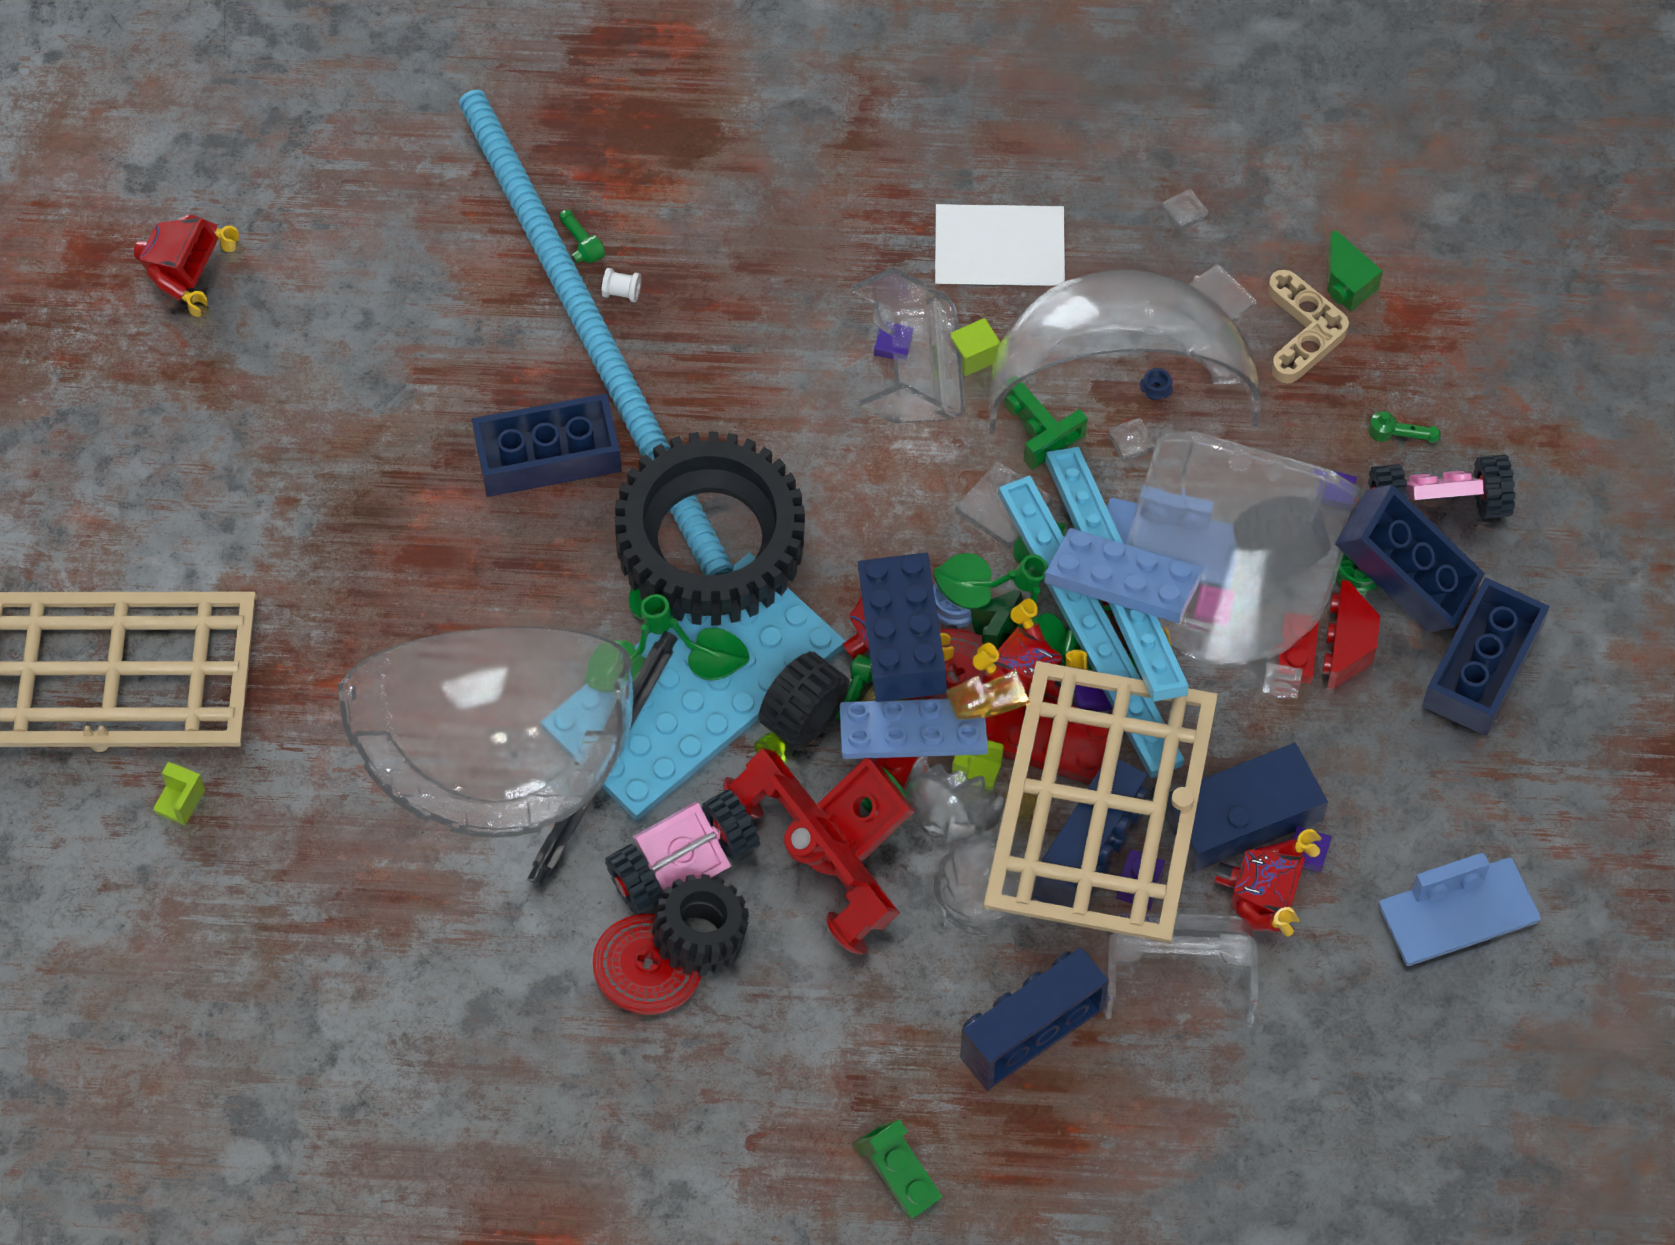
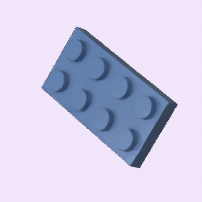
M1069 528L1045 572L1044 583L1179 623L1202 578L1203 567Z

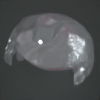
M928 756L919 757L909 772L906 799L915 810L911 815L913 820L924 832L945 842L969 844L983 838L996 827L1005 805V799L1001 794H998L997 798L994 794H985L983 776L968 779L967 775L959 770L949 774L941 764H936L930 768Z
M991 832L953 842L950 846V851L939 861L940 871L934 877V894L944 916L959 930L980 937H989L1003 933L1026 917L984 908L998 837ZM1012 844L1010 856L1024 858L1025 854L1016 850V845ZM1007 870L1002 895L1016 897L1021 873ZM1036 877L1033 886L1031 900H1034L1036 892Z

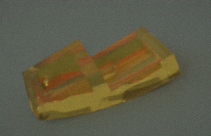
M1016 670L986 684H982L979 676L946 690L957 720L994 716L1030 703Z

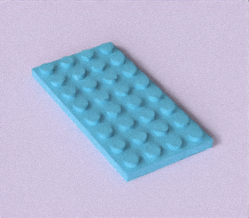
M749 552L733 565L734 569L732 572L747 566L754 561L755 557ZM730 569L727 570L724 574L730 573ZM788 587L782 596L775 592V603L768 608L759 601V613L752 617H749L746 609L741 610V621L731 623L729 614L721 615V625L711 626V616H702V625L692 624L691 614L685 613L682 622L678 621L679 626L693 643H696L698 634L707 628L724 629L744 643L749 652L750 660L744 667L723 679L709 681L694 675L688 665V656L693 650L685 645L673 628H669L667 631L678 638L672 649L673 654L600 784L637 822L759 720V710L766 692L776 677L790 662L809 651L815 652L829 662L844 649L843 643L845 640ZM651 632L648 635L645 651L641 656L647 658L654 643L659 641L662 634ZM639 643L634 646L635 650L638 648ZM588 684L541 722L542 729L585 770L628 691L617 693L605 692Z

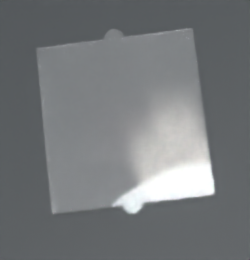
M1218 264L1201 276H1194L1193 282L1180 290L1176 296L1216 334L1233 321L1238 322L1241 315L1257 304V300Z

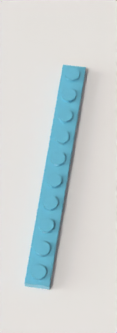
M1074 447L1046 452L1045 463L1075 529L1123 544L1080 448ZM1109 603L1152 701L1187 696L1189 685L1158 618Z
M1027 476L999 487L998 495L1030 555L1041 556L1049 567L1064 536L1031 476ZM1047 584L1081 650L1087 653V661L1092 670L1141 680L1098 599ZM1103 689L1111 706L1114 708L1117 692ZM1131 695L1127 717L1165 724L1151 698ZM1126 732L1150 778L1157 777L1165 739ZM1179 748L1174 769L1184 765V757Z

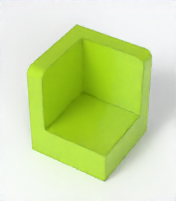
M985 318L951 332L950 340L962 357L961 371L964 376H968L1000 361L1001 342Z
M987 740V754L955 755L952 764V779L986 790H993L1003 763L1004 745Z
M168 761L161 773L166 787L153 809L157 815L186 825L205 792V787L200 774Z

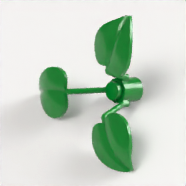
M1056 523L1062 535L1065 537V523ZM1019 536L1013 547V556L1019 565L1015 570H1010L1006 575L997 580L990 581L992 575L990 566L983 558L972 553H961L952 556L942 565L935 568L933 575L938 588L949 601L961 608L979 609L990 602V588L998 587L1009 580H1013L1018 589L1030 591L1031 599L1037 603V597L1041 591L1039 584L1045 578L1048 565L1041 556L1030 555L1021 536ZM1044 613L1037 618H1031L1033 623H1038L1045 640L1051 648L1062 656L1061 652L1067 631L1059 618L1051 613ZM1019 624L1017 626L1021 629L1024 628L1023 624ZM1063 659V661H1062L1061 666H1065V665H1066L1064 659Z
M631 588L628 597L629 608L635 617L644 620V624L640 627L641 638L639 646L635 650L633 644L625 640H613L605 643L597 650L592 659L587 682L590 686L605 692L617 693L628 691L646 659L641 654L645 651L648 633L663 634L669 628H673L685 645L693 650L688 656V665L694 675L701 679L713 681L728 677L744 667L750 660V656L746 646L739 638L720 628L702 630L697 636L696 643H693L679 626L677 619L672 618V608L664 596L653 594L642 600L640 588L636 591Z

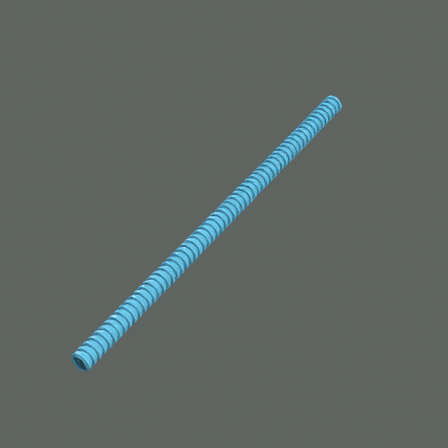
M479 89L465 93L458 102L459 108L462 110L471 131L478 140V144L490 163L495 177L498 178V183L502 186L507 200L510 201V206L514 209L519 223L522 224V229L526 232V236L530 240L535 254L538 255V259L542 263V267L546 271L551 284L554 286V290L558 294L564 309L567 311L568 317L571 318V323L575 326V330L579 334V338L583 342L589 357L592 359L593 365L596 366V371L600 374V378L604 382L609 396L613 399V403L617 407L622 421L626 424V428L630 432L635 446L638 448L641 456L647 454L654 460L653 448L662 443L666 451L671 449L667 438L663 435V431L659 427L653 412L650 411L649 404L646 403L641 389L637 386V381L633 378L628 364L620 353V349L616 346V342L612 338V334L608 330L602 315L599 313V309L595 306V302L591 298L586 284L579 275L569 252L566 251V246L562 243L557 229L554 228L546 208L542 205L537 191L530 182L525 168L518 159V155L510 144L505 130L490 106L486 94ZM692 495L674 505L669 511L673 514L675 522L678 523V528L682 531V536L691 549L696 563L700 566L701 572L708 576L721 575L729 569L732 572L734 566L729 561V556L725 553L724 547L720 544V539L716 536V532L712 528L711 522L707 519L702 505L698 502V497Z

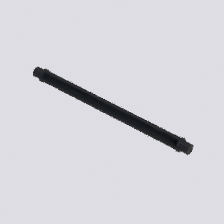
M664 631L659 641L655 642L639 670L638 676L630 686L599 742L596 752L588 762L557 818L551 833L547 836L533 861V869L527 878L530 882L542 886L547 875L552 874L567 846V842L575 832L673 654L672 649L678 638L672 633Z

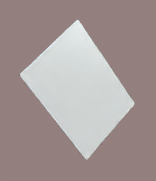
M936 204L935 284L1065 286L1064 206Z

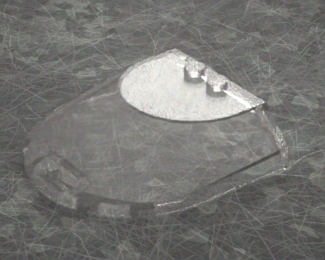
M1196 431L1160 432L1131 523L1126 545L1203 567L1202 578L1180 622L1176 623L1157 617L1161 626L1169 630L1171 647L1188 657L1203 662L1220 665H1244L1248 661H1255L1265 657L1268 659L1294 646L1296 641L1308 631H1311L1328 605L1344 554L1335 543L1360 501L1362 489L1332 470Z

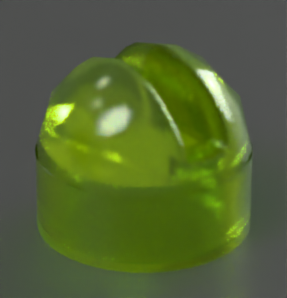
M767 733L755 741L754 748L756 753L762 748L776 751L781 758L785 752L786 745L785 741L781 738L778 739V736L774 733Z

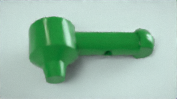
M571 210L561 211L559 214L560 222L563 226H566L578 242L577 251L571 255L575 263L583 261L592 264L605 257L602 241L595 235L589 236L574 217Z
M1387 411L1375 413L1371 418L1368 428L1369 435L1379 442L1389 440L1392 435L1426 440L1428 443H1436L1441 437L1440 430L1435 426L1425 427L1396 422L1394 416Z
M858 654L851 662L850 678L852 680L844 702H858L864 685L873 681L870 658ZM839 710L838 715H837V719H838L839 721H840V710Z

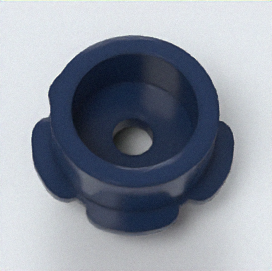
M1153 368L1141 380L1140 389L1146 393L1149 399L1160 400L1162 397L1167 398L1172 394L1173 387L1171 385L1173 380L1166 370Z

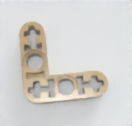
M1278 270L1270 277L1268 294L1274 302L1306 327L1279 350L1273 359L1272 375L1279 382L1288 384L1301 378L1345 339L1349 321L1342 311L1295 273L1289 270ZM1278 284L1280 286H1285L1286 284H1288L1290 287L1289 289L1286 287L1279 289ZM1309 301L1317 306V310L1305 312L1299 307V304ZM1327 324L1329 326H1334L1335 324H1337L1339 326V329L1334 327L1329 330L1327 328ZM1305 341H1313L1317 343L1319 350L1307 352L1301 347V344ZM1294 361L1293 369L1290 367L1281 368L1282 364L1287 366Z

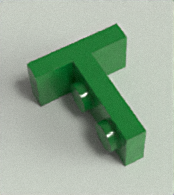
M1017 376L1005 382L1004 404L1012 415H1017L1024 422L1026 431L1032 437L1031 440L1025 443L1024 462L1031 470L1045 462L1046 452L1066 449L1086 436L1088 418L1080 409L1057 422Z
M898 1119L880 1124L854 1142L852 1146L860 1157L867 1156L908 1219H913L941 1199L942 1195L903 1138V1135L908 1131L901 1120Z

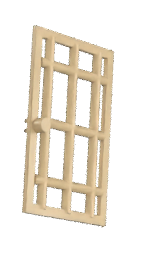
M0 592V630H27L23 661H0V676L21 675L16 708H0V722H14L13 731H0V747H90L95 752H103L109 747L241 746L257 594L255 592ZM4 607H30L29 616H2ZM45 607H114L113 616H44ZM198 607L197 616H128V608ZM212 607H240L239 616H212ZM111 630L108 661H37L41 631ZM126 630H196L192 661H122ZM210 630H237L234 661H207ZM35 675H106L102 707L31 708ZM120 675H191L187 707H116ZM205 675H233L229 707H202ZM228 721L227 731H199L200 722ZM29 722H185V731H107L104 726H99V729L92 731L90 726H85L84 731H28Z
M1036 661L984 908L1171 943L1218 694L1188 688L1187 696L1166 699L1165 701L1172 702L1167 725L1127 717L1131 695L1151 698L1143 680ZM1047 680L1061 682L1057 704L1043 702ZM1081 685L1117 692L1113 713L1107 714L1071 707L1075 686ZM1186 704L1201 707L1196 730L1182 727ZM1040 716L1054 719L1041 781L1027 778ZM1068 721L1109 729L1097 791L1055 783ZM1124 731L1165 739L1153 801L1111 794ZM1180 741L1193 744L1186 786L1175 789L1172 794V805L1176 809L1181 810L1168 881L1167 885L1153 883L1152 880ZM1024 792L1038 796L1025 857L1019 858L1010 856ZM1052 798L1094 805L1081 869L1039 861ZM1108 808L1150 816L1138 879L1095 872ZM1007 870L1021 873L1016 897L1002 895ZM1040 876L1077 883L1073 908L1031 900L1035 877ZM1092 886L1134 894L1130 919L1088 911ZM1149 897L1164 900L1159 924L1145 922Z

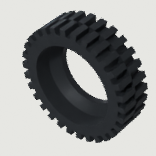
M709 431V441H700L699 432L689 433V443L682 444L680 436L670 439L671 449L666 451L662 443L653 448L654 460L645 454L639 459V471L634 467L630 469L627 474L628 484L622 482L619 489L620 500L616 499L614 518L618 559H620L621 570L624 576L628 575L631 588L634 591L640 588L642 600L653 594L664 596L672 608L673 618L682 622L685 613L691 614L692 624L702 625V616H711V626L721 625V615L729 614L731 623L741 621V610L746 609L749 617H752L759 613V601L766 608L775 603V592L782 596L787 590L788 580L793 582L797 574V565L801 564L803 557L805 508L802 505L800 488L796 489V479L790 472L785 475L786 465L780 458L772 464V451L766 447H763L760 453L757 454L755 441L747 438L743 446L738 445V435L728 433L726 442L719 441L718 432ZM700 493L725 494L743 502L754 513L762 531L761 547L753 562L734 572L710 576L692 574L674 567L664 558L658 542V532L662 520L674 505L687 497Z

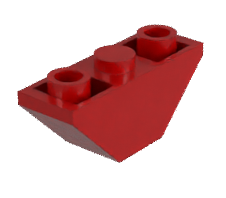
M1347 580L1341 581L1339 593L1332 592L1329 613H1334L1336 616L1335 623L1329 622L1326 643L1332 644L1331 654L1325 653L1322 674L1329 675L1327 688L1330 689L1337 688L1373 664L1378 643L1380 615Z

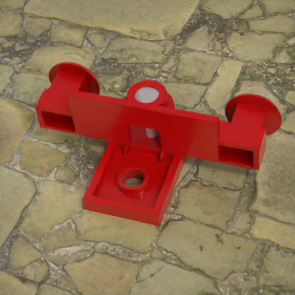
M762 748L745 765L747 768L736 779L725 777L723 789L724 791L727 789L733 791L734 795H737L740 803L745 806L746 813L754 819L764 816L759 802L767 794L769 797L780 801L793 818L784 835V844L790 856L797 862L808 864L820 873L837 876L848 890L845 896L850 901V904L840 914L828 912L826 916V924L830 934L845 950L857 955L865 954L867 946L863 938L872 929L883 930L900 912L861 862L910 817L915 810L874 758H864L816 804L776 751ZM869 798L873 806L872 811L867 817L863 818L859 812V806L862 800Z

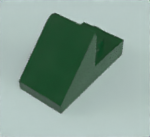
M1013 590L991 599L982 608L970 610L975 634L982 635L983 645L991 643L998 650L1015 631L1019 624L1015 623L1010 615L1012 609L1023 601L1021 591Z

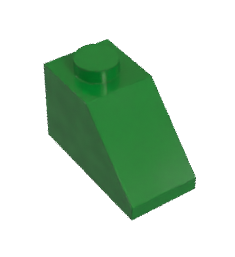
M1335 229L1331 232L1327 250V291L1336 303L1344 305L1351 312L1379 290L1383 271Z

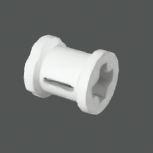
M607 268L602 282V297L609 298L610 295L629 298L630 302H637L641 288V273L635 272L633 275L616 273L612 268Z

